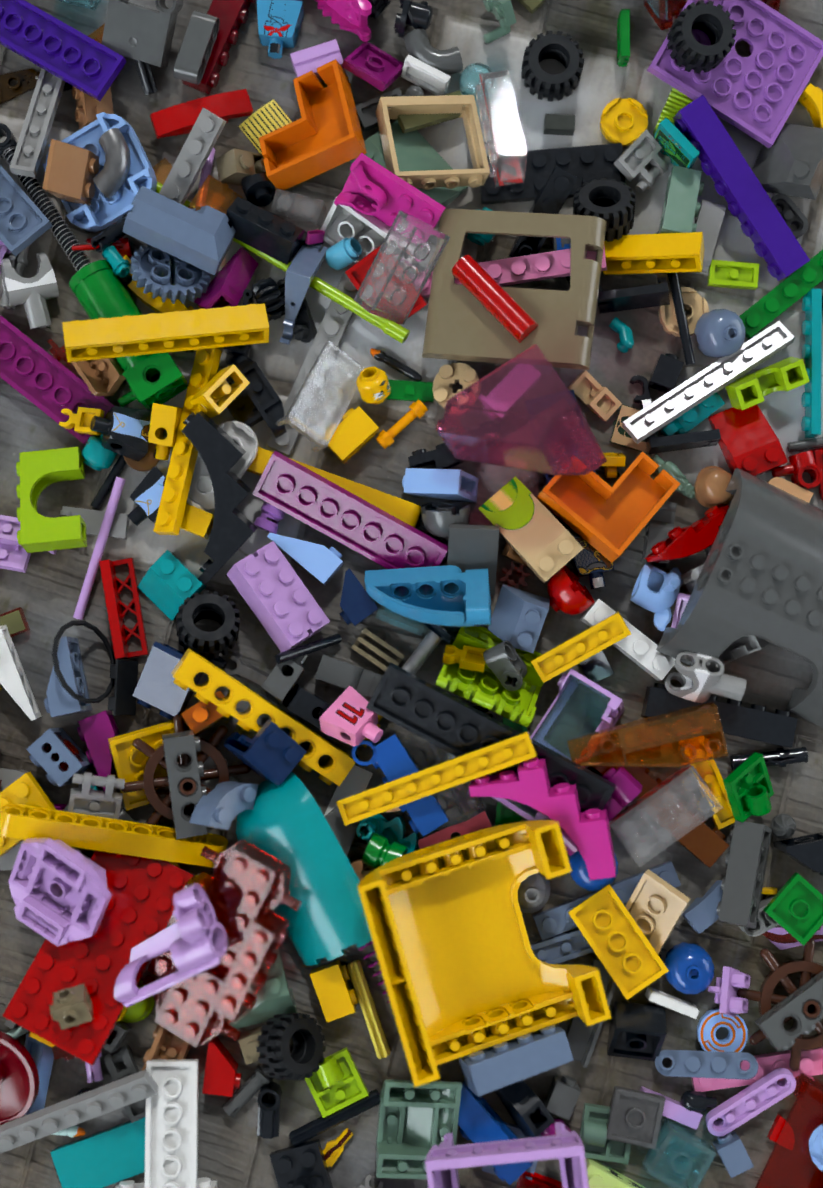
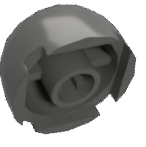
M439 501L440 505L432 507V502L422 505L421 518L423 526L432 536L439 537L440 541H448L449 524L468 525L470 522V504L465 506V502Z

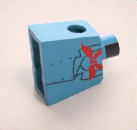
M256 0L260 43L263 46H269V57L280 59L282 58L283 48L295 47L304 17L303 2L296 0Z

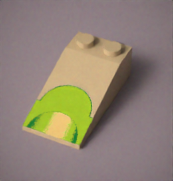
M516 476L478 508L493 526H499L500 535L543 583L584 549Z

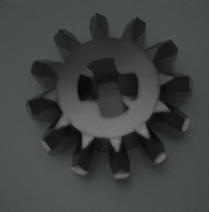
M271 277L262 279L252 285V293L256 303H265L268 322L285 315V301L274 279Z

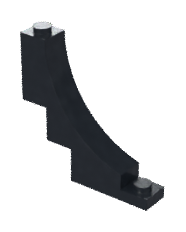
M200 411L197 414L192 412L184 420L183 424L185 427L181 432L192 442L202 457L210 475L214 492L215 515L213 528L204 551L213 562L210 559L205 562L199 569L202 574L198 578V580L206 585L256 531L257 527L236 509L252 489L230 470L246 451L203 411Z

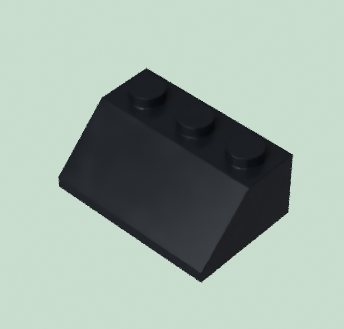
M237 197L227 209L228 225L230 228L234 227L236 231L235 239L286 265L289 264L303 245L302 241L306 240L307 232L304 229L240 197Z

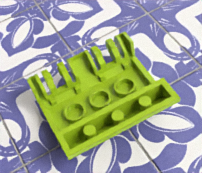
M482 626L460 627L452 645L462 650L463 645L489 649L503 641ZM515 648V651L527 666V674L523 678V684L516 691L505 689L486 663L484 673L459 668V663H444L435 685L528 728L537 708L534 706L544 684L532 665L531 660L542 654L536 651L530 653Z

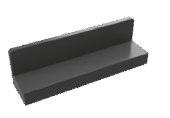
M593 957L591 966L599 970L609 1007L616 984L601 961ZM577 1016L571 1019L566 1036L573 1059L581 1062L582 1066L587 1068L604 1021L587 1027L580 1017Z

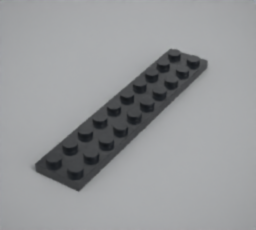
M391 662L366 707L456 757L522 734ZM531 739L537 754L536 758L538 760L545 759L550 787H554L559 783L576 784L581 813L592 808L603 810L614 792L616 784ZM519 763L495 771L493 773H490L489 775H499L501 772L506 770H513L515 772H518Z

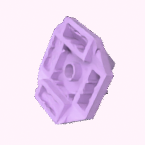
M31 838L25 840L21 844L8 880L11 896L16 905L14 907L16 919L56 946L92 937L99 928L112 896L107 888L105 869L63 841L50 838Z

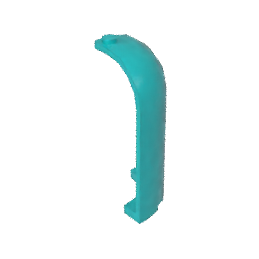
M293 772L278 786L267 780L261 782L258 785L254 808L237 814L236 835L244 857L303 964L306 966L317 965L324 958L330 961L344 955L345 951L343 949L356 944L359 948L372 941L357 888L360 880L311 793Z

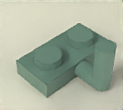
M483 0L486 10L488 12L491 11L500 23V27L483 35L486 44L509 34L511 31L510 25L516 23L511 0Z

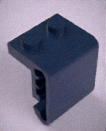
M269 719L253 739L234 732L224 742V746L257 775L277 786L284 782L307 752Z

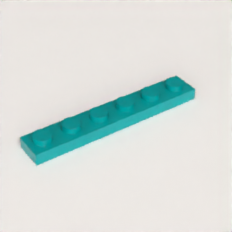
M812 288L802 299V310L805 311V320L802 323V334L805 335V344L802 346V359H805V368L810 380L809 383L805 384V392H803L801 398L802 407H805V416H803L801 421V429L805 431V438H816L821 435L822 289Z

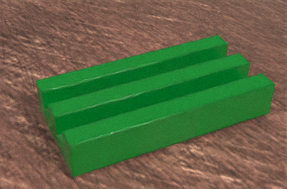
M621 9L617 19L618 67H627V62L630 58V9Z

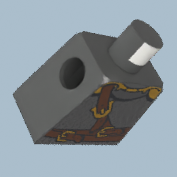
M308 655L281 664L277 663L261 686V694L282 707L304 674V668L301 666ZM288 670L291 671L292 674L291 676L287 677L283 675V672Z

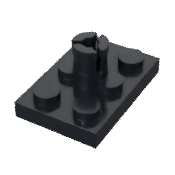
M319 1139L271 1152L270 1159L279 1188H333Z

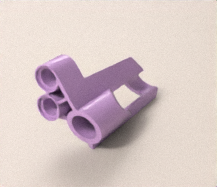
M195 883L174 893L175 911H173V916L176 917L177 922L131 949L130 962L120 971L114 986L115 1000L121 1002L125 1007L136 1004L221 964V957L225 955L228 946L227 933L224 926L217 922L215 911L205 891L199 884ZM170 950L172 960L178 971L138 989L136 986V975L140 966L144 962Z

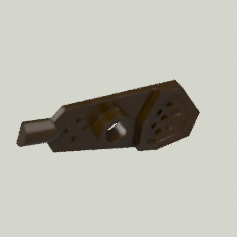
M30 68L1 74L0 105L35 89L40 71L36 72ZM16 79L18 83L16 86H10V81Z

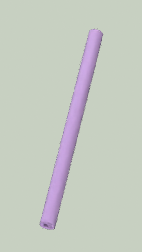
M116 476L73 618L83 620L100 565L99 561H101L126 479Z

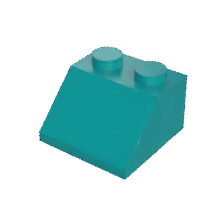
M169 550L149 568L138 585V588L171 621L177 618L179 607L181 604L184 605V600L187 597L192 599L194 593L198 592L200 594L207 587Z

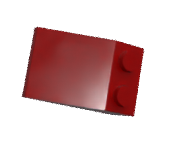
M757 404L745 410L732 407L708 417L712 429L720 430L721 439L718 443L732 475L735 468H739L756 477L774 468L781 467L788 462L778 437Z

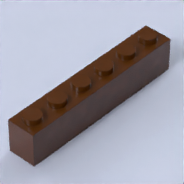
M611 745L595 763L593 768L603 776L612 766L616 769L622 765L643 786L641 792L632 802H640L636 806L705 866L711 868L729 847V844L724 841L726 836L716 827L711 830L705 824L707 819L699 812L695 811L692 813L686 808L688 803L678 794L673 797L667 791L669 789L667 784L656 787L663 781L659 778L654 780L648 775L650 770L640 761L635 764L629 758L632 754L623 746L619 745L617 748ZM650 790H652V791L657 790L656 792H654V793H653L652 795H650L649 797L645 796V797L641 798L643 795H645L646 793H648Z

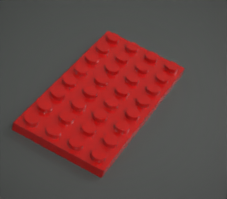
M95 850L90 860L105 869L107 888L112 894L97 932L92 937L71 941L60 946H56L45 939L2 1016L90 1065H94L125 1008L121 1002L115 1000L114 986L120 971L130 962L131 949L170 925L174 917L173 911H175L174 893L191 886L195 878L194 875L167 861ZM150 960L140 966L136 975V986ZM84 983L92 1000L93 1020L62 1030L58 1021H54L50 1013V1005H53V993Z

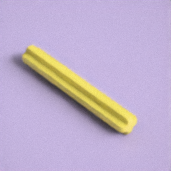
M355 960L348 963L347 968L377 1057L379 1059L386 1058L390 1055V1049L361 962Z

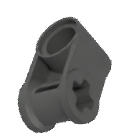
M503 641L485 650L483 654L485 663L496 675L502 686L509 691L520 689L523 684V678L527 674V666L521 660L513 645L509 641Z

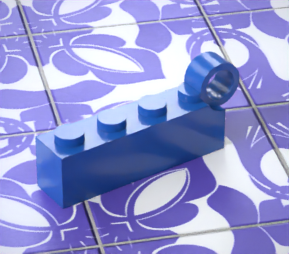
M397 734L392 735L376 746L371 741L363 740L352 749V758L357 764L361 766L373 764L375 769L381 768L385 775L382 778L384 784L419 771ZM362 744L369 745L373 750L372 758L366 762L361 761L357 757V749ZM434 794L399 806L402 812L407 810L412 818L408 822L416 834L420 832L423 837L449 821L447 814Z
M465 1080L461 1082L458 1126L462 1136L473 1143L518 1139L482 1096H477L467 1087ZM533 1161L493 1165L494 1172L501 1181L505 1180L511 1185L532 1166Z

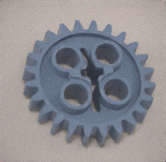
M147 244V247L141 245L139 251L135 250L134 256L131 259L130 273L133 274L132 281H137V288L144 287V294L152 292L153 299L161 296L162 302H165L167 298L173 304H175L176 299L185 304L186 298L194 302L195 296L201 298L202 293H206L210 283V273Z

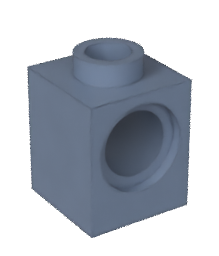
M735 1131L724 1136H718L717 1140L712 1142L731 1178L754 1167L741 1139Z

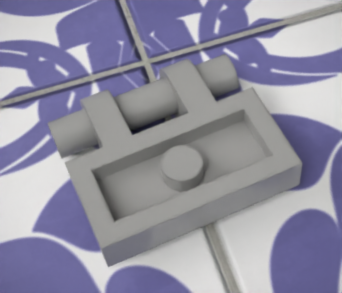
M646 129L613 164L628 181H631L635 176L639 179L635 190L641 194L645 189L648 190L652 187L654 180L658 176L665 173L667 166L671 163V159L666 155L662 158L659 157L657 153L663 147ZM648 163L651 165L649 172L644 168Z
M84 772V774L73 773L72 783L82 784V789L71 788L67 812L119 819L122 793H115L113 789H124L125 779L115 778V775L102 777L93 776L89 772ZM90 785L105 787V791L90 790Z

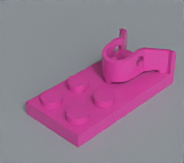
M361 153L351 164L350 175L342 192L335 199L334 204L336 206L338 204L350 206L363 214L372 215L423 248L446 207Z

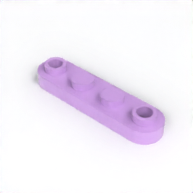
M786 1068L775 1069L709 1111L705 1118L708 1131L714 1136L727 1135L790 1095L796 1088V1081L792 1072Z

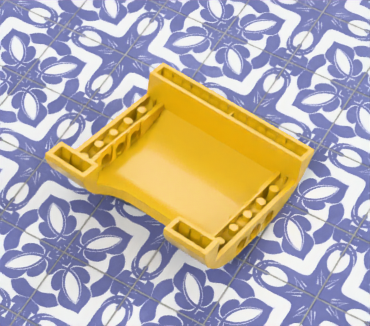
M520 821L471 832L413 851L385 863L366 875L357 885L415 1087L440 1079L437 1065L577 1016L580 1017L587 1027L611 1018L599 970L592 966L549 964L539 960L531 949L519 906L518 889L521 882L528 876L540 873L548 880L572 872L558 821Z

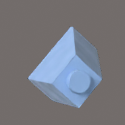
M406 468L402 479L404 493L415 497L477 502L479 478L460 469Z

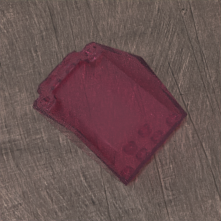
M537 344L448 399L444 407L446 413L442 420H438L435 427L453 456L457 459L550 475H586L607 462L579 405Z

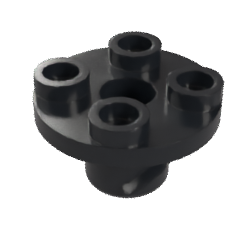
M400 0V8L403 10L402 14L397 13L394 25L395 33H398V37L404 38L407 25L412 26L414 29L427 30L433 18L432 6L428 5L426 1L418 3L413 2V0Z

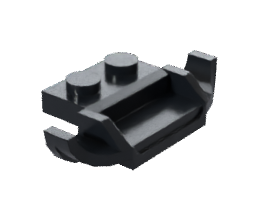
M240 354L226 360L228 366L235 364L250 382L227 406L235 421L242 422L251 428L265 420L276 439L286 433L283 403L257 363ZM234 380L231 381V382L229 383L230 386H231L232 384H234L235 381H234Z

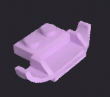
M0 515V568L26 573L31 553H27L18 544L17 531L20 530V522L16 517ZM57 550L48 551V552H50L51 554H55V555H56Z

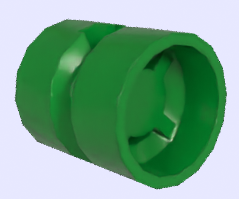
M374 833L366 847L362 863L376 869L385 863L406 855L408 847L397 842L389 844L386 837Z

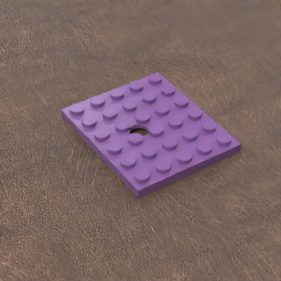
M687 0L683 9L693 2L696 4L699 0ZM704 0L705 4L708 1H714V6L722 5V10L724 12L728 10L731 14L729 19H734L735 25L732 29L736 30V36L734 37L735 43L731 51L716 68H712L709 72L704 73L702 70L698 74L694 73V69L688 72L685 71V66L681 65L679 67L676 64L678 61L676 58H671L672 50H668L667 47L670 40L666 36L647 71L692 100L704 95L717 116L767 148H770L823 57V41L760 0ZM692 29L694 38L700 44L711 45V41L705 32L699 29ZM741 40L748 42L751 55L748 57L739 56L735 51V44Z

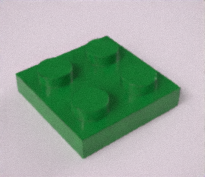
M795 872L763 911L804 946L823 924V895L800 874Z

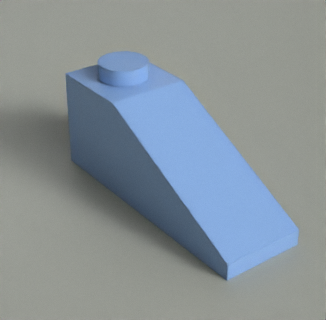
M269 533L267 536L324 585L330 581L344 564L340 559L343 555L332 546L328 549L324 545L274 533Z

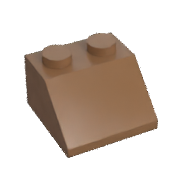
M51 139L42 189L63 201L91 205V199L95 195L93 178L100 168L99 157L89 150Z

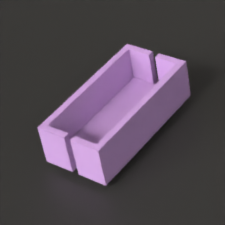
M274 541L235 563L227 573L229 579L281 653L295 648L321 631L330 622Z

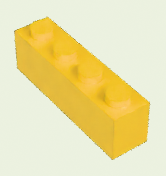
M703 232L622 235L621 239L604 242L607 270L603 271L604 275L702 272L705 251Z

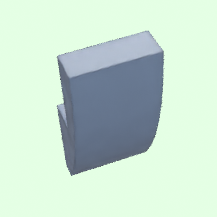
M717 880L702 898H696L682 914L697 934L706 930L719 918L717 906L722 900L723 895L721 889L722 880Z

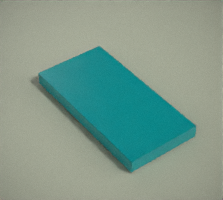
M146 1117L133 1123L128 1121L52 1149L50 1153L62 1188H103L144 1173Z

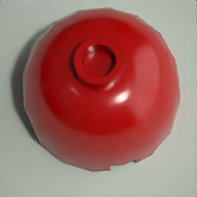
M565 565L549 579L547 592L550 596L549 604L556 612L561 610L565 614H581L589 609L595 601L585 585L583 587L578 581L579 578Z

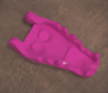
M314 0L318 2L317 9L323 10L322 15L324 17L331 16L332 24H339L340 29L355 33L363 42H368L371 39L368 16L372 13V5L368 0Z

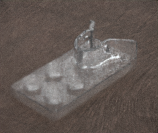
M328 341L324 344L286 416L276 421V425H290L310 440L313 452L326 448L358 389L356 385L357 377L365 368L331 341Z

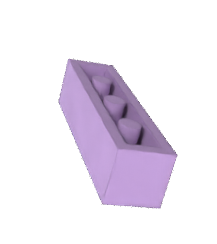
M643 1086L640 1088V1091L664 1096ZM664 1096L665 1104L662 1116L697 1130L702 1113L689 1111L681 1105V1102Z

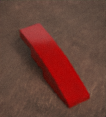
M241 89L206 96L151 113L150 119L156 137L164 138L189 134L202 108L208 109L227 122L231 118L251 116L253 108L247 90Z

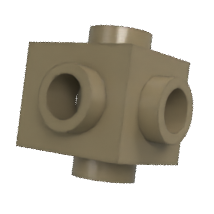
M84 983L53 993V1005H50V1013L52 1019L58 1021L62 1030L93 1020L92 1000Z

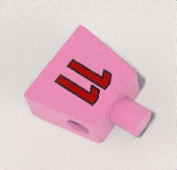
M351 686L319 718L321 732L354 747L358 746L365 738L377 743L383 735V730L376 726L378 724V714L366 708L369 702Z

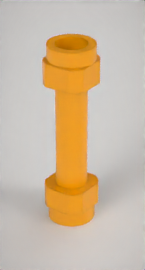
M419 399L409 406L410 411L387 432L382 430L375 439L382 448L390 447L395 442L393 440L394 437L416 417L420 419L425 415L428 409Z

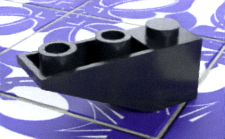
M523 1080L494 1090L525 1137H537L555 1122L539 1097Z

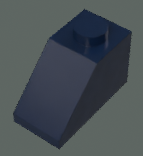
M349 568L345 571L340 607L343 611L339 614L347 625L353 623L356 627L376 613L379 608Z

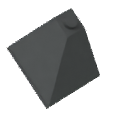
M785 123L770 148L762 145L752 171L766 192L816 200L823 183V128Z

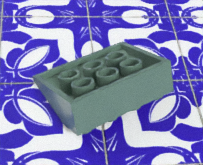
M398 121L390 124L399 171L453 170L417 130L403 134ZM377 132L364 141L367 151L364 155L386 168L380 132ZM356 158L350 160V163L352 164L356 160ZM468 186L453 189L446 187H436L429 190L417 189L444 207H447Z

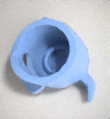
M646 563L639 573L630 600L638 606L653 612L654 626L659 631H664L671 620V607L676 601L679 589L683 583L682 574L678 567H673L667 573Z

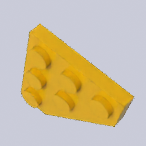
M173 720L108 739L117 778L125 779V783L143 780L144 767L149 757L133 746V740L139 738L155 749L163 743L162 735L175 733ZM157 765L154 778L168 776L167 770ZM120 789L126 811L150 804L144 790L124 793Z

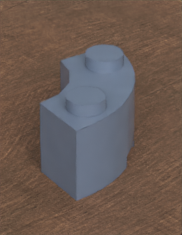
M226 781L215 785L216 788L207 795H203L197 803L190 823L229 830L233 819L238 813L254 808L258 784Z

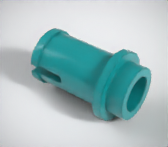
M108 246L104 249L102 256L113 268L114 275L121 278L127 276L130 273V262L124 260L115 246Z

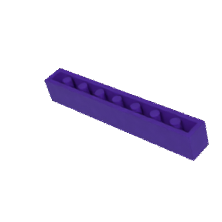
M701 95L679 110L673 117L675 127L699 151L698 158L701 161L702 170L705 174L711 176L717 193L725 198L730 213L740 221L743 233L750 237L755 244L754 249L768 264L767 269L771 276L780 281L809 262L810 259L704 95Z

